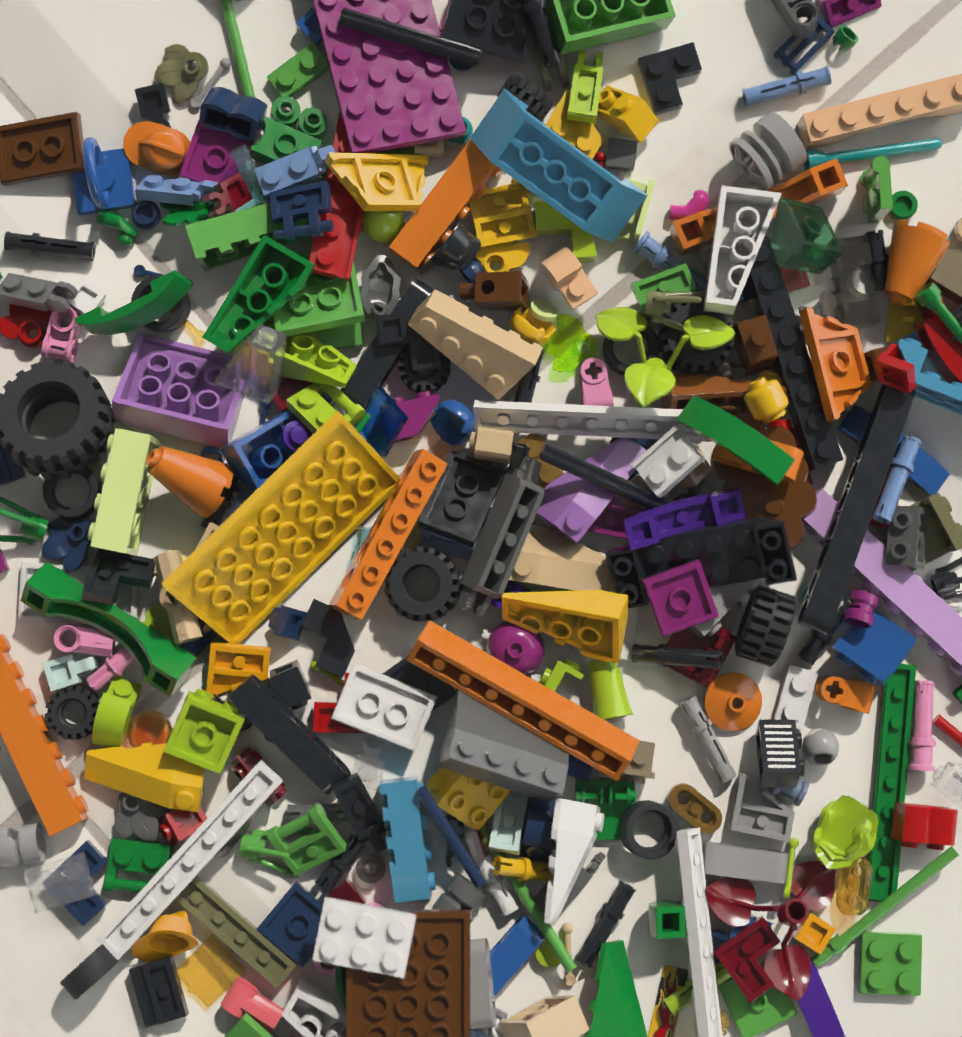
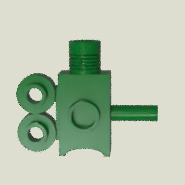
M289 96L278 97L271 106V119L266 116L263 119L262 130L264 134L256 145H252L249 158L263 164H268L308 147L317 146L320 149L322 140L318 138L322 137L326 131L328 123L326 115L317 108H307L300 114V106L294 98ZM286 106L290 108L291 112L284 113L281 108ZM314 118L318 121V124L312 125L308 122V119ZM297 123L298 130L291 127ZM325 166L326 172L320 174L321 177H323L324 179L326 177L328 166ZM261 190L260 195H261L263 198H265V196L263 195V192H262V190Z

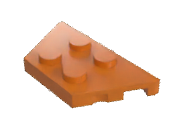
M809 307L800 310L799 314L826 421L830 422L838 419L841 416L840 413L845 408L853 405L858 400V396L865 393L872 386L858 328L849 324H841L837 319L830 316L823 318L814 314V309Z

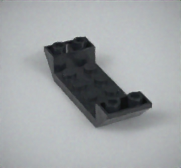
M756 517L733 521L719 526L710 525L659 539V543L632 551L627 543L605 554L614 592L628 595V608L649 604L642 579L697 559L700 560L709 588L764 578L766 586L797 581L785 522L781 520Z

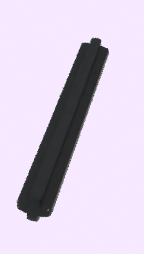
M343 8L340 14L339 24L475 67L478 66L481 59L482 51L468 45L348 8Z
M550 444L543 446L539 458L542 461L649 510L674 502L664 496L659 498L651 490Z

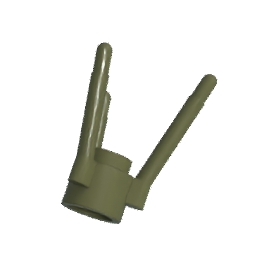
M648 291L645 314L652 315L651 322L662 323L684 332L682 324L663 317V314H669L671 302L700 303L701 298L705 297L706 291Z

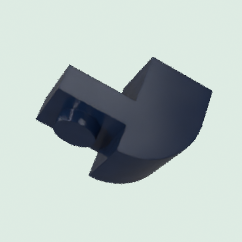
M530 797L519 857L548 862L550 850H552L554 839H551L556 799L549 803Z

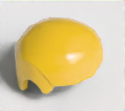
M519 307L510 317L509 324L511 330L520 334V339L530 344H533V342L540 346L546 344L556 332L554 324L536 319L530 314V308L520 313L522 308Z

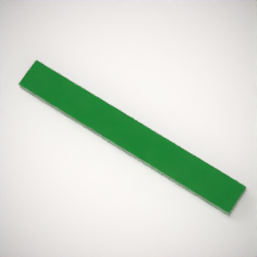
M901 663L885 686L882 687L872 810L877 814L879 824L875 844L868 853L864 899L868 901L882 902L898 888L901 846L900 840L892 839L891 834L895 802L905 803L916 665Z

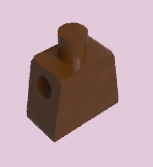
M522 271L476 273L475 283H460V300H475L477 306L482 310L516 311L521 307V311H526L529 305V281Z
M766 315L731 323V328L735 330L733 341L741 366L747 370L745 377L758 374L764 370L773 369L778 353Z

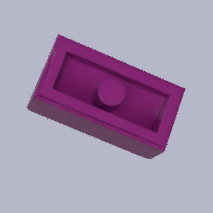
M816 0L825 22L831 28L882 7L881 0Z

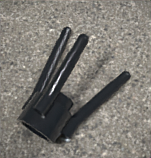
M962 557L944 567L935 569L936 574L930 576L933 591L939 597H943L944 600L962 597V591H955L960 589L962 576L958 577L955 572H949L962 564Z

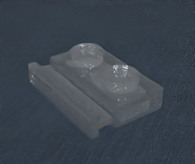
M84 852L23 871L31 900L34 903L35 914L96 895Z

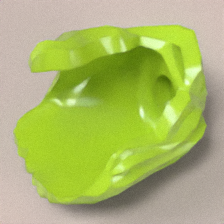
M842 795L836 801L828 803L822 809L817 829L812 833L810 839L811 847L815 850L817 859L827 869L849 867L854 861L868 854L873 849L877 838L879 824L877 814L873 810H868L866 805H862L860 801L850 796Z

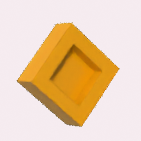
M808 911L807 919L800 924L793 937L821 955L836 928Z

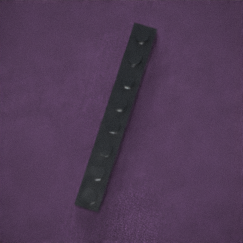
M766 236L759 248L747 282L753 297L752 302L757 316L766 315L778 353L774 369L781 379V385H785L788 388L786 397L789 403L787 408L810 472L838 463L843 460L832 423L831 421H826L813 366L770 237Z

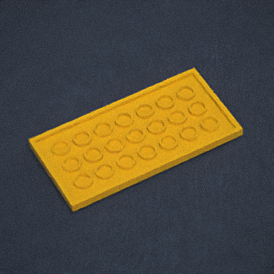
M336 411L161 584L226 641L240 644L273 611V608H276L389 497L399 476L346 418Z

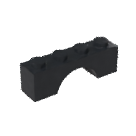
M298 659L270 670L268 688L288 708L291 707L292 710H296L308 703L307 700L311 699V690ZM214 693L212 700L224 704V700ZM246 716L239 732H243L253 726Z

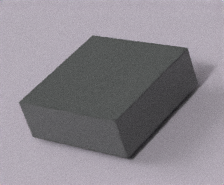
M609 137L605 168L633 172L638 142Z

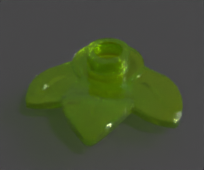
M559 314L557 317L558 331L542 346V349L550 356L556 357L553 363L554 371L567 373L575 370L580 362L593 358L598 346L596 339L591 334L585 332L583 324L579 319L571 315ZM582 342L586 343L588 350L580 352L577 349V345Z

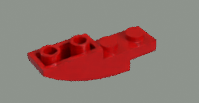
M916 300L923 321L913 325V327L917 331L924 348L928 349V358L949 384L951 382L962 383L961 343L959 341L954 342L953 334L932 309H927L926 306L922 307Z

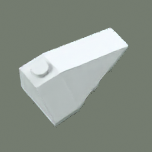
M556 798L551 839H554L557 847L549 858L550 873L554 874V880H549L547 885L544 923H556L595 843L597 832H602L604 814L600 813L601 808L597 805Z

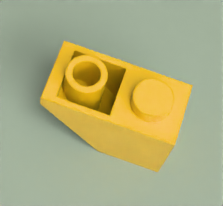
M608 85L600 91L597 115L624 137L642 143L659 122L643 98Z

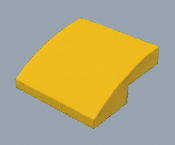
M507 184L488 188L479 201L473 198L470 202L476 236L481 242L480 248L537 237L527 190L522 184Z

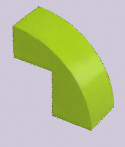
M543 201L534 202V223L537 237L570 235L571 252L579 262L589 263L596 261V247L590 233L581 229L548 203Z

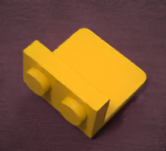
M440 768L433 774L426 785L441 809L474 830H479L483 827L511 792V790Z

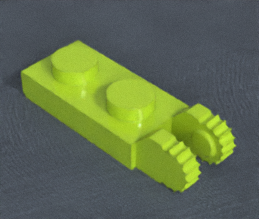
M586 49L579 50L577 64L574 66L567 120L595 124L604 70L602 68L604 52L597 51L594 58V67L584 65L587 53Z

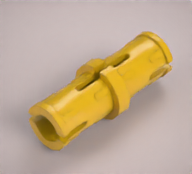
M496 856L492 867H499V869L492 870L495 876L515 877L521 882L529 879L548 883L554 876V874L547 871L550 870L549 863L532 862L526 857L511 859Z

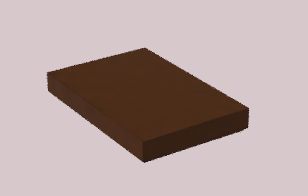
M78 112L1 125V184L7 186L85 172L81 115Z

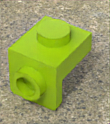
M565 658L563 663L557 660L552 670L546 668L539 683L555 692L565 672L582 680L584 674L579 672L580 665Z

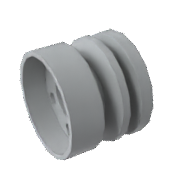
M774 112L767 113L754 123V133L749 130L741 133L740 138H735L729 143L730 153L736 165L748 181L761 191H768L773 187L774 183H779L783 178L782 171L792 173L807 160L806 150L794 129L786 120Z

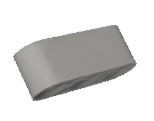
M703 841L702 852L705 874L785 884L789 853Z
M487 938L470 939V1029L496 1027L497 1015L489 943Z

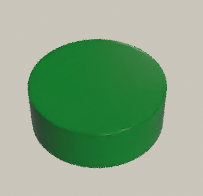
M905 190L898 191L892 195L893 209L888 213L889 216L896 221L910 219L918 208L916 197L911 192Z

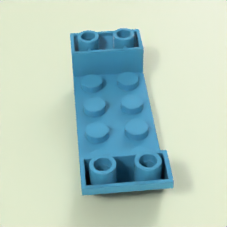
M504 89L470 137L471 140L489 161L581 229L613 243L648 195L626 178L620 181L527 112L528 106Z
M904 338V340L899 339L894 344L898 345L900 359L914 364L916 380L915 397L962 415V383L951 382L949 384L940 380L941 376L931 371H923L921 373L920 370L928 349L922 348L919 341Z

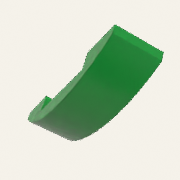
M174 270L151 281V293L112 312H107L99 306L76 317L75 322L96 335H115L138 329L151 323L173 308L192 287L191 281Z
M693 395L676 419L701 437L704 435L752 466V470L777 486L795 462L793 457L768 438L726 411Z

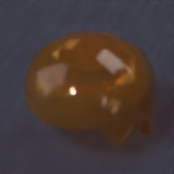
M146 710L137 714L129 722L127 737L133 748L141 747L142 743L152 742L153 745L167 743L173 727L170 719L162 712Z

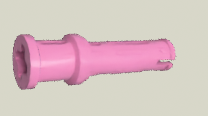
M915 681L914 735L909 740V745L912 748L911 764L908 765V770L935 772V767L932 766L933 747L936 746V741L932 738L933 681Z

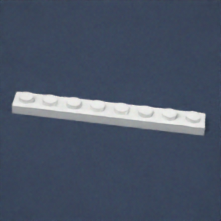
M475 400L473 406L474 431H478L479 426L513 431L514 433L660 439L677 425L691 441L711 442L704 435L701 437L676 420L683 409H643L638 407Z
M262 760L259 761L96 940L103 944L119 960L276 790L283 780Z
M700 827L687 828L676 831L675 849L679 854L680 861L678 878L683 889L681 905L685 906L687 927L685 941L689 946L690 955L688 971L690 976H692L693 983L691 1001L696 1011L695 1035L696 1037H722Z

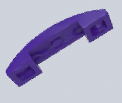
M734 488L664 504L624 520L623 524L629 548L632 551L659 543V539L711 524L719 526L746 518L740 489Z
M810 957L811 974L809 984L802 998L797 1001L811 1036L845 1037L826 988Z

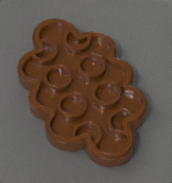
M747 412L734 416L769 440L796 448L795 438L786 428L774 426L765 429L762 421L755 420L752 414ZM802 458L795 481H781L778 486L760 474L713 460L714 470L719 478L724 480L721 491L734 488L740 489L746 518L740 520L759 517L784 521L790 549L793 550L798 547L803 541L805 534L802 519H805L814 512L818 502L815 489L806 482L809 469L804 458Z

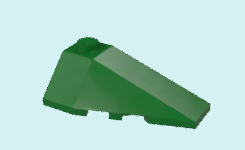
M263 235L202 338L230 353L300 292L315 264Z

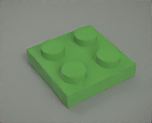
M865 931L860 935L859 992L862 994L921 996L922 935L920 933Z

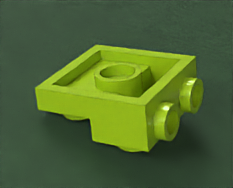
M196 689L195 693L188 691L163 752L221 774L244 722L245 715L232 701L225 700L224 704L212 700L213 695L205 690Z

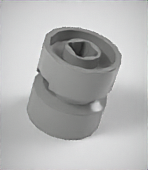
M40 823L22 825L19 831L14 827L0 829V868L18 866L22 860L25 864L38 863L45 860L46 843Z

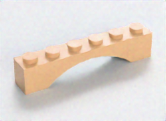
M962 74L805 113L797 123L802 144L805 150L816 149L890 124L961 112Z

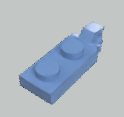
M332 145L320 149L317 146L308 147L255 168L254 170L265 198H270V192L301 186L320 178V174L326 172L325 166L327 164L324 160L328 153H336Z
M149 175L143 178L136 187L135 192L138 200L192 206L195 202H202L203 196L215 192L213 186L218 184V182L209 180L198 182L190 181L188 178L170 179L162 178L160 175ZM210 200V201H207V202H204V203H212V204H214L211 200Z

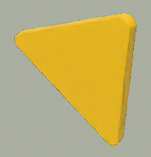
M916 299L912 303H906L905 306L889 302L885 341L887 343H892L915 332L913 325L923 321Z

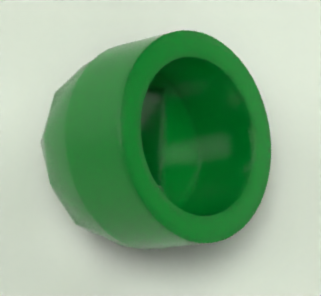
M841 25L832 38L833 45H840L838 50L843 52L849 51L859 41L856 33L845 25Z

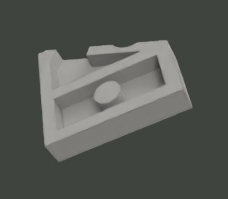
M739 773L729 830L790 842L795 812L776 799L767 790L760 787L749 776Z

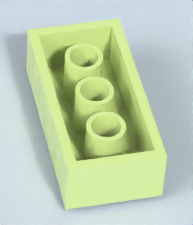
M115 428L114 435L109 436L107 442V452H110L108 464L103 465L100 477L101 481L104 482L102 493L97 494L94 504V510L98 511L96 522L91 523L88 532V540L91 541V547L129 555H138L154 478L147 471L146 459L151 450L158 449L161 441L152 435Z

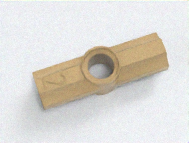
M175 550L158 554L153 559L161 586L159 599L162 606L167 610L175 644L198 640L202 637L197 615L181 602L176 604L174 596L161 584L183 563L181 552Z

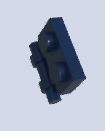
M327 181L270 192L272 220L276 224L283 223L284 229L274 231L276 242L287 241L292 243L297 242L302 237L312 236L317 238L322 237L324 233L334 231V224L331 219L321 221V215L332 213L330 185ZM309 217V224L296 226V220Z

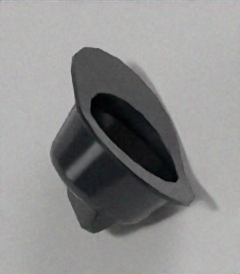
M461 218L450 237L429 259L421 270V275L425 274L434 265L455 271L467 267L472 262L481 247V242L462 226L465 218Z

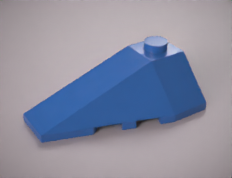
M326 392L320 395L329 404L331 403L332 398ZM289 409L220 448L227 463L233 468L234 475L254 492L296 452L288 449L281 440L283 427L291 421H300Z

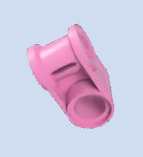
M69 307L64 313L52 311L47 333L42 343V359H49L51 357L74 363L82 328L75 322V318L80 316V314ZM71 313L72 323L68 327L63 328L61 326L62 316Z
M598 358L587 359L579 369L582 405L614 406L605 363ZM590 365H593L594 369L600 370L595 379H592L591 375H586L585 373L590 368Z

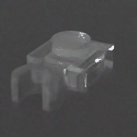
M366 735L362 743L363 749L366 752L365 756L356 755L352 774L357 772L367 789L379 791V784L382 781L386 761L378 759V754L384 750L386 741L381 739L380 746L377 749H372L369 746L370 736Z

